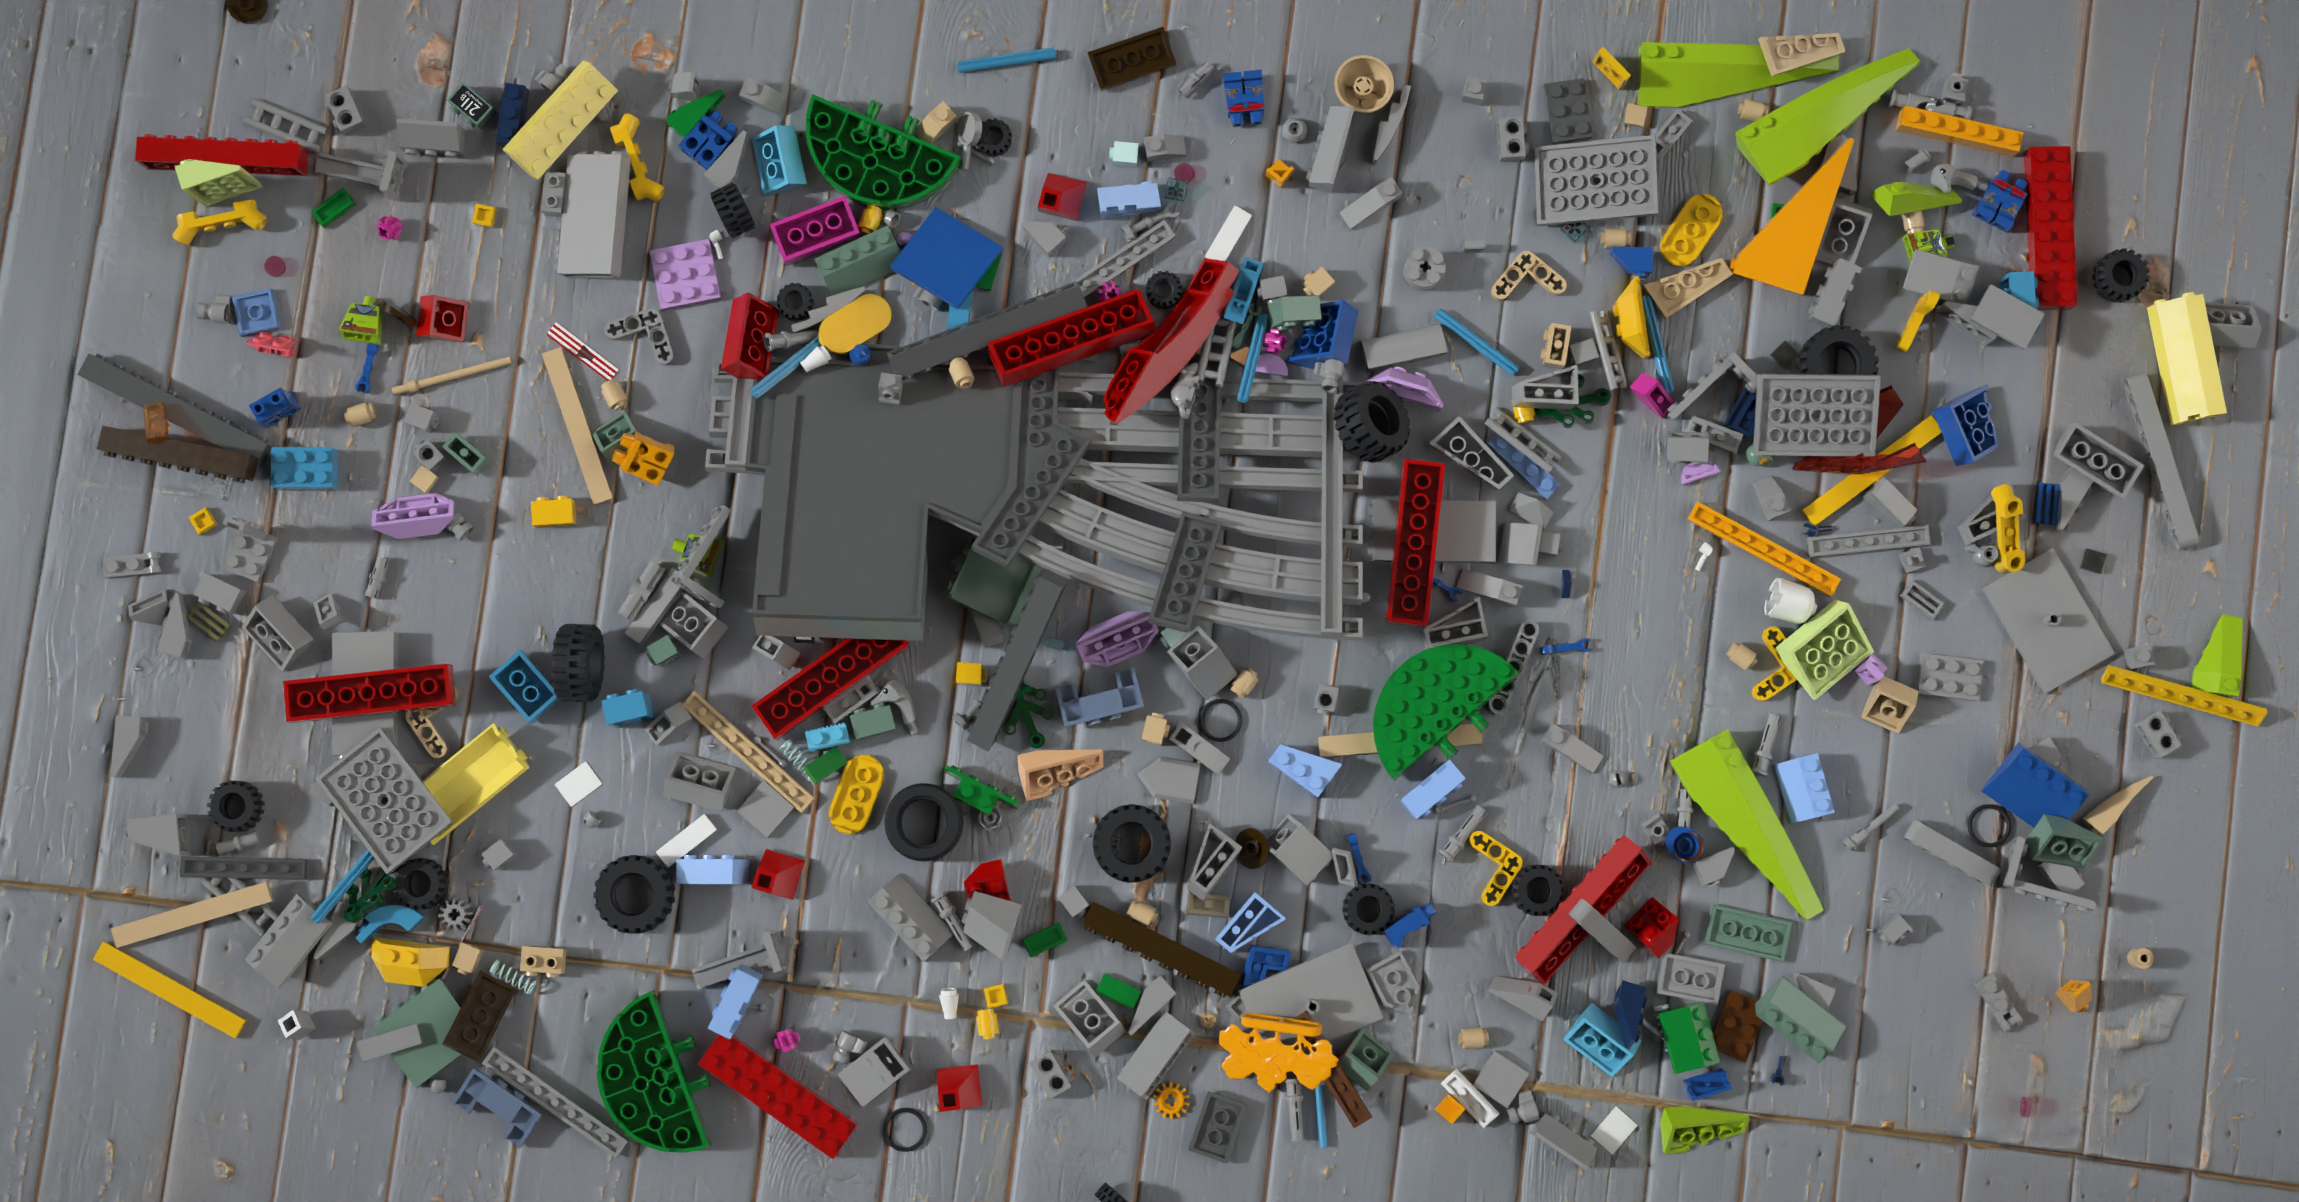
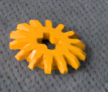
M1169 1082V1087H1166L1165 1083H1163L1164 1089L1162 1091L1159 1088L1156 1089L1160 1093L1159 1096L1153 1095V1098L1158 1099V1102L1153 1103V1106L1159 1105L1160 1108L1156 1112L1159 1113L1162 1110L1164 1112L1163 1118H1165L1166 1114H1170V1119H1173V1114L1175 1113L1179 1118L1181 1117L1179 1114L1180 1110L1184 1113L1186 1112L1183 1106H1189L1188 1102H1184V1099L1189 1098V1095H1183L1186 1089L1183 1088L1180 1091L1178 1089L1179 1083H1177L1176 1087H1173L1172 1082ZM1169 1094H1172V1097L1177 1098V1101L1174 1102V1106H1170L1169 1103H1165V1100L1168 1099Z

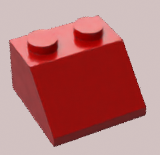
M437 295L420 296L416 336L432 340L464 342L468 302Z

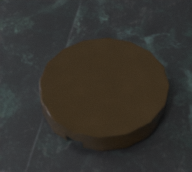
M228 0L227 9L230 15L243 24L258 22L264 17L268 8V0Z
M383 299L379 304L386 313L394 318L396 317L410 327H414L418 321L411 314L386 299Z

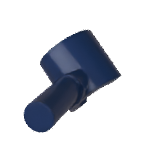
M1805 523L1803 526L1808 527L1809 531L1803 534L1815 537L1818 532L1832 531L1833 528L1832 526L1820 527Z
M1783 1056L1779 1057L1776 1072L1771 1075V1082L1773 1084L1776 1077H1781L1780 1086L1785 1081L1782 1076L1785 1058Z

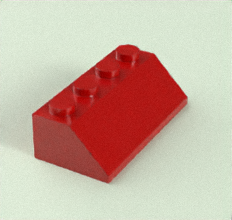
M749 292L733 299L721 370L736 378L762 380L768 375L772 351L766 350L764 335L766 333L775 334L779 309Z

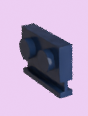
M1743 389L1723 423L1732 430L1742 433L1748 439L1754 432L1756 395Z

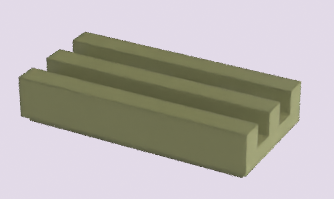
M198 601L197 605L191 609L190 614H187L186 617L216 641L220 642L232 625L205 604ZM202 608L203 610H205L208 614H210L217 621L223 624L225 628H220L217 624H215L208 617L202 614L199 611V609ZM195 614L198 615L205 622H207L214 629H216L220 634H215L212 630H210L203 623L197 620L194 617Z

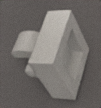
M1920 547L1899 554L1905 573L1926 567Z

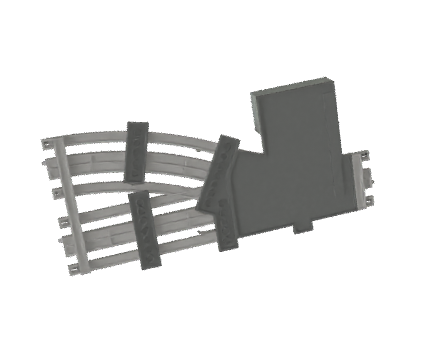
M862 344L870 350V360L864 365H855L852 361L829 360L828 364L806 372L802 365H800L759 398L752 396L750 389L761 380L736 378L728 373H720V371H723L721 370L722 361H716L714 381L717 383H733L731 397L712 396V403L705 405L704 408L705 412L710 413L709 436L712 438H727L726 450L707 449L705 470L765 476L752 608L757 635L793 636L794 643H815V637L923 641L928 574L926 541L928 515L977 535L978 537L972 545V550L1007 569L1017 555L1042 568H1047L1056 574L1088 587L1152 607L1148 623L1189 633L1194 618L1268 633L1362 641L1363 618L1342 617V604L1362 605V602L1370 600V594L1363 592V562L1342 561V547H1362L1363 525L1343 524V492L1362 493L1363 471L1343 470V458L1360 459V457L1352 455V451L1347 450L1343 440H1340L1339 432L1335 428L1334 412L1336 411L1334 409L1341 395L1363 382L1343 381L1342 377L1341 380L1337 381L1339 383L1337 392L1328 393L1321 388L1324 378L1322 381L1253 379L1248 400L1322 402V416L1221 413V399L1237 400L1242 378H1225L1222 388L1215 386L1216 380L1204 378L1199 389L1195 390L1194 395H1196L1188 419H1183L1179 411L1137 410L1120 423L1115 424L1106 417L1104 413L1106 409L1058 407V399L1081 400L1092 405V395H1105L1115 374L1060 372L1059 367L1003 387L994 366L969 365L975 380L969 388L962 389L956 387L949 372V364L942 366L938 364L927 372L920 373L919 371L912 374L911 378L902 380L903 389L899 405L879 402L878 385L881 372L894 374L887 352L898 349L899 345ZM1193 355L1184 367L1195 362L1199 365L1201 355ZM771 359L768 375L788 359ZM1208 360L1206 370L1218 372L1220 362ZM1175 376L1154 397H1171V389L1179 381V376ZM1086 450L1179 453L1178 465L1089 462L1083 459L1082 456ZM1220 454L1322 457V469L1219 466ZM711 460H723L722 462H711ZM1346 481H1358V483H1349ZM1064 483L1086 484L1133 504L1179 518L1176 533L1112 512L1061 490ZM1151 486L1178 487L1177 495ZM1219 488L1322 491L1321 523L1265 516L1205 502H1218ZM1038 525L1097 552L1163 573L1160 584L1156 586L1088 563L1064 553L1062 546L1054 547L1048 545L1030 534ZM1222 529L1275 540L1321 545V560L1241 549L1218 544L1217 540ZM1205 584L1268 597L1320 602L1321 616L1242 606L1203 598L1200 595ZM1349 628H1358V630H1349Z

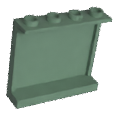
M972 533L971 537H973L971 544L967 543L962 553L965 555L963 562L959 561L954 570L957 573L954 580L950 579L946 587L948 591L946 598L1012 630L1019 620L1018 616L1027 603L1025 600L1029 592L1033 590V582L1038 573L1040 574L1042 567L1016 555L1007 569L972 550V545L978 537Z
M434 978L426 985L427 988L425 990L414 992L409 996L410 1001L406 1004L402 1002L392 1009L394 1012L388 1017L384 1015L376 1021L377 1025L372 1028L378 1036L418 1023L423 1044L390 1053L415 1088L421 1087L429 1079H432L463 1056L442 1045L461 1008V1005L444 983L446 980L442 978Z

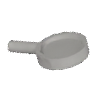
M964 112L958 121L957 135L960 143L964 145L961 168L969 169L971 146H975L979 142L982 134V121L976 112Z

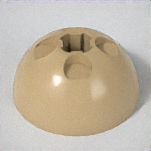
M1359 55L1349 58L1339 67L1335 75L1334 88L1337 98L1343 106L1355 107V113L1369 114L1380 110L1388 103L1393 94L1394 79L1390 69L1384 62L1373 56Z

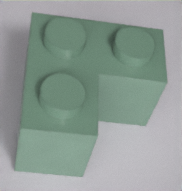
M1319 295L1280 297L1268 305L1270 329H1279L1280 332L1288 331L1291 327H1295L1296 324H1303V327L1315 326V323L1321 320Z

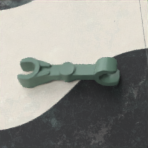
M1254 303L1250 304L1248 308L1249 317L1244 322L1240 333L1237 334L1232 342L1231 349L1235 351L1239 349L1244 333L1247 332L1253 317H1258L1261 313V307L1257 313L1251 311Z

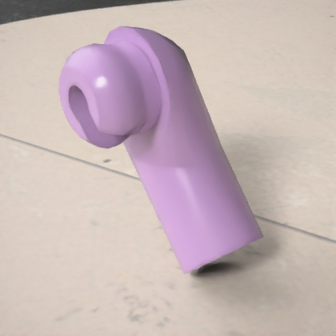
M899 233L896 238L897 244L900 246L906 245L915 233Z

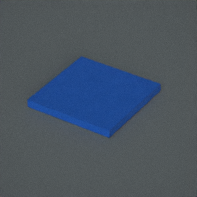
M935 207L891 264L890 269L954 308L959 309L1002 252L1003 247Z

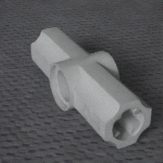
M650 561L641 577L637 578L628 592L629 595L618 613L634 621L643 606L656 591L655 587L666 570Z

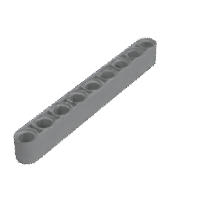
M2146 373L2124 378V389L2173 544L2177 550L2198 545V533L2149 378Z

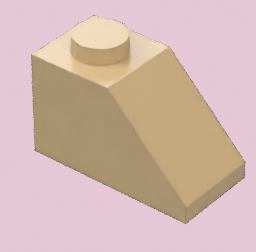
M942 101L925 117L914 133L921 140L932 144L958 122L957 116Z

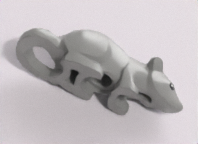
M1196 362L1187 365L1180 371L1179 381L1171 389V399L1178 406L1183 419L1189 418L1196 395H1194L1195 390H1198L1200 386V376H1195L1198 371V364Z

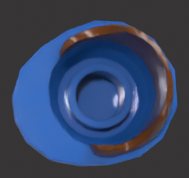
M1678 826L1672 828L1666 836L1665 845L1676 861L1690 864L1701 858L1704 851V840L1696 831Z

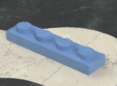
M1496 434L1487 444L1545 500L1561 485L1548 472L1500 435Z

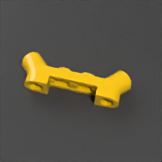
M626 113L619 124L610 127L612 136L618 148L625 146L631 159V164L637 178L629 180L636 200L640 201L648 198L658 202L664 195V186L646 177L645 173L648 172L647 166L644 161H640L638 156L641 154L638 143L633 142V137L640 121L637 117Z
M244 200L233 203L235 211L202 218L194 211L179 214L176 216L178 227L172 236L173 239L184 246H188L199 231L213 232L218 227L232 228L237 223L242 222L258 231L263 229L267 218L266 215L257 210L255 200Z
M2002 484L1996 486L1991 491V496L1996 504L1998 557L1994 562V566L2000 573H2016L2025 564V551L2020 549L2019 515L2023 514V504L2020 498L2014 495L2010 485Z

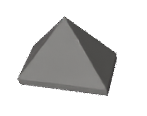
M1519 492L1508 510L1532 524L1541 525L1542 530L1545 529L1554 513L1538 499Z
M166 588L128 605L130 619L161 625L169 604Z
M1333 848L1331 851L1338 882L1356 887L1358 883L1351 852Z

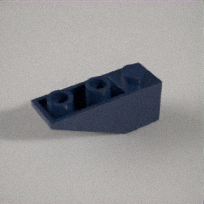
M1622 980L1617 989L1613 1007L1626 1048L1630 1049L1633 1043H1637L1639 1040L1640 1031H1638V1025L1642 1024L1644 1014L1641 1011L1646 1005L1648 996H1645L1646 987Z

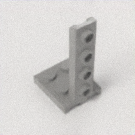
M390 150L388 156L384 157L383 166L319 152L314 173L380 187L379 190L390 200L399 201V187L403 184L404 178L402 175L404 167H407L408 163L397 152Z
M1733 352L1724 361L1718 360L1712 366L1714 371L1709 376L1705 373L1697 381L1699 385L1694 390L1690 387L1682 395L1685 398L1680 403L1677 401L1667 409L1670 412L1667 417L1670 420L1677 418L1729 367L1732 368L1731 372L1737 379L1740 380L1742 378L1747 383L1745 387L1753 394L1757 393L1758 376Z
M720 506L714 509L711 514L712 519L710 523L704 525L701 529V537L698 542L695 541L689 549L691 553L687 559L681 561L678 566L679 572L674 574L670 580L708 606L721 608L725 602L720 598L721 594L713 589H705L703 582L696 578L692 579L690 576L730 515L731 510L727 506Z
M235 515L232 519L225 517L223 524L236 529L220 567L260 583L278 538L261 531V526Z
M2017 836L2014 839L2002 887L2015 889L2014 893L2027 896V893L2036 895L2035 899L2047 902L2048 899L2056 900V905L2068 907L2069 904L2077 906L2076 910L2089 913V910H2095V901L2015 879V877L2021 874L2023 864L2019 862L2020 858L2026 855L2028 844H2025L2026 838Z
M775 930L761 933L762 938L759 939L761 946L691 969L697 988L700 989L729 979L734 968L737 969L741 964L753 970L768 965L769 970H773L774 973L787 970L781 948L775 936Z

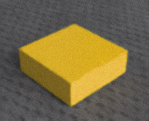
M476 204L472 224L493 228L497 208Z
M207 507L188 517L198 535H202L218 525Z
M1004 984L984 988L988 1009L1008 1004Z

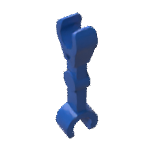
M368 343L367 357L363 366V374L355 386L357 392L360 391V387L363 384L366 385V394L371 390L369 377L373 369L374 357L377 355L379 348L376 344Z
M1433 577L1434 585L1447 591L1450 600L1458 601V599L1452 596V593L1457 591L1463 594L1461 589H1451L1444 582Z
M1584 638L1571 644L1545 645L1540 647V652L1542 655L1570 650L1588 652L1592 648L1585 649L1583 643L1591 641V639Z
M1356 834L1347 835L1348 842L1358 867V882L1363 884L1361 881L1363 874H1366L1369 882H1371V875L1365 868L1363 857L1360 854Z

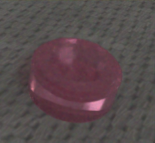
M1187 163L1179 164L1174 170L1175 180L1179 181L1180 184H1187V181L1190 183L1194 178L1192 166Z
M271 256L265 261L264 268L270 276L279 277L285 273L286 263L278 256Z
M2023 1096L2020 1101V1116L2029 1118L2031 1114V1097Z

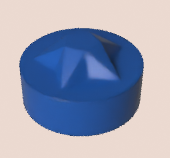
M858 344L850 350V360L855 365L866 364L870 360L869 348Z

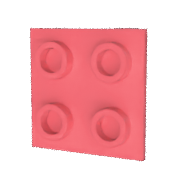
M260 332L248 340L246 345L254 346L257 352L273 354L275 350V355L280 353V356L290 358L295 356L296 349L293 346L299 340H294L291 336L287 335L278 337L272 336L270 332Z

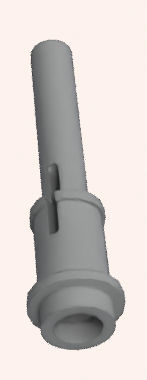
M1894 803L1866 827H1860L1849 838L1845 837L1843 845L1850 852L1852 850L1856 851V847L1869 838L1871 832L1899 811L1900 808Z

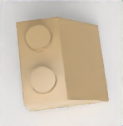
M1883 676L1874 685L1861 718L1899 734L1916 707L1919 691Z

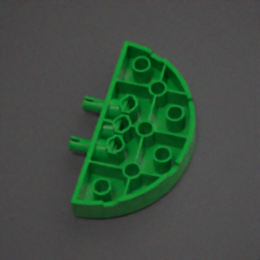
M812 94L806 114V137L811 156L827 183L839 194L846 196L848 200L865 207L868 205L876 206L885 210L906 208L919 204L938 193L952 179L962 162L959 155L914 137L913 133L920 121L916 117L913 119V116L908 115L902 131H899L876 121L883 106L878 101L875 103V100H871L866 114L861 115Z
M1447 644L1432 647L1417 653L1402 663L1382 688L1373 719L1376 749L1383 766L1391 778L1396 781L1437 746L1446 755L1448 760L1453 758L1448 750L1450 749L1454 755L1459 751L1447 739L1448 735L1466 720H1470L1479 733L1484 731V728L1479 723H1482L1487 729L1490 724L1478 712L1479 709L1519 676L1518 671L1493 652L1465 644Z
M655 990L641 995L629 1003L614 1018L603 1037L598 1053L597 1081L602 1101L614 1122L628 1136L647 1147L664 1152L677 1153L708 1148L712 1145L693 1095L698 1090L711 1087L710 1081L701 1084L702 1081L709 1078L707 1074H704L691 1081L687 1080L679 1053L696 1048V1043L687 1045L688 1042L694 1040L692 1035L677 1042L673 1041Z

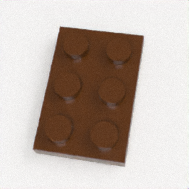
M1731 989L1729 990L1712 1031L1718 1052L1741 1062H1747L1763 1023V1020L1756 1016L1755 1003L1757 1000Z

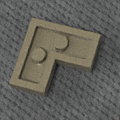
M1188 890L1187 914L1228 918L1230 896L1210 895L1209 893L1202 901Z

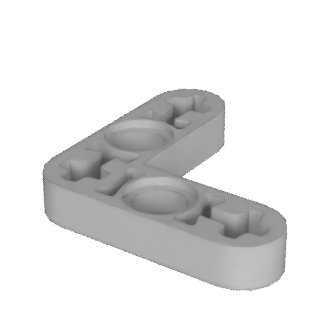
M649 308L610 321L605 325L604 333L611 340H619L647 331L656 360L661 365H669L674 361V352L663 318L658 310ZM651 313H653L655 316H658L657 318H655L654 323H652L650 320L644 321L646 326H643V322L639 318L640 316H643L644 320L650 318ZM631 319H636L639 322L638 327L634 330L628 328V322ZM622 322L624 324V328L627 331L624 333L623 329L617 330V335L609 333V331L612 330V326H615L616 328H621L622 325L620 323ZM656 332H662L664 339L661 342H655L653 335ZM663 346L665 352L670 353L667 356L668 360L664 361L663 358L659 357L662 356V351L660 348L656 349V347Z

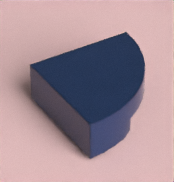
M1562 570L1561 597L1569 598L1572 584L1571 574L1569 570Z

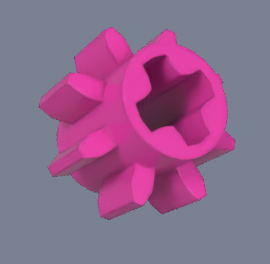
M390 215L388 218L384 216L378 220L380 224L377 225V232L381 238L389 241L390 239L396 240L401 236L400 232L403 229L402 223L398 218Z
M1111 280L1109 284L1102 282L1103 286L1097 289L1101 295L1098 297V300L1103 301L1121 295L1119 290L1122 287L1119 285L1115 286V282Z
M1271 328L1270 333H1265L1262 345L1266 348L1265 351L1278 355L1279 350L1283 351L1286 348L1287 337L1279 329Z
M791 1028L776 1033L778 1037L774 1039L776 1049L782 1048V1051L786 1052L797 1048L796 1042L800 1041L798 1032L793 1033Z

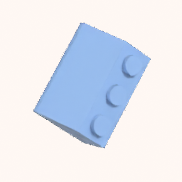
M1818 753L1774 764L1790 824L1835 812Z

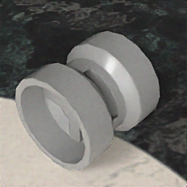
M457 513L446 528L449 531H453L455 537L462 541L473 531L474 526L466 522L460 513Z

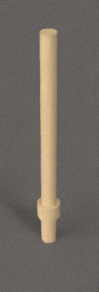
M508 356L418 381L415 379L407 381V384L392 387L393 395L405 392L413 393L419 391L418 389L510 365L512 360Z

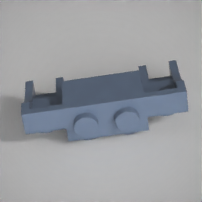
M1131 668L1130 670L1115 672L1118 688L1081 698L1078 697L1075 683L1055 688L1065 728L1087 722L1090 725L1102 723L1101 719L1107 717L1110 720L1121 718V714L1144 708L1135 669Z
M476 1067L473 1068L451 1103L459 1105L469 1114L479 1102L511 1124L503 1138L516 1144L517 1148H522L543 1113L527 1103L528 1101L524 1099V1094L518 1090L513 1092L507 1088L508 1084L502 1079H492Z

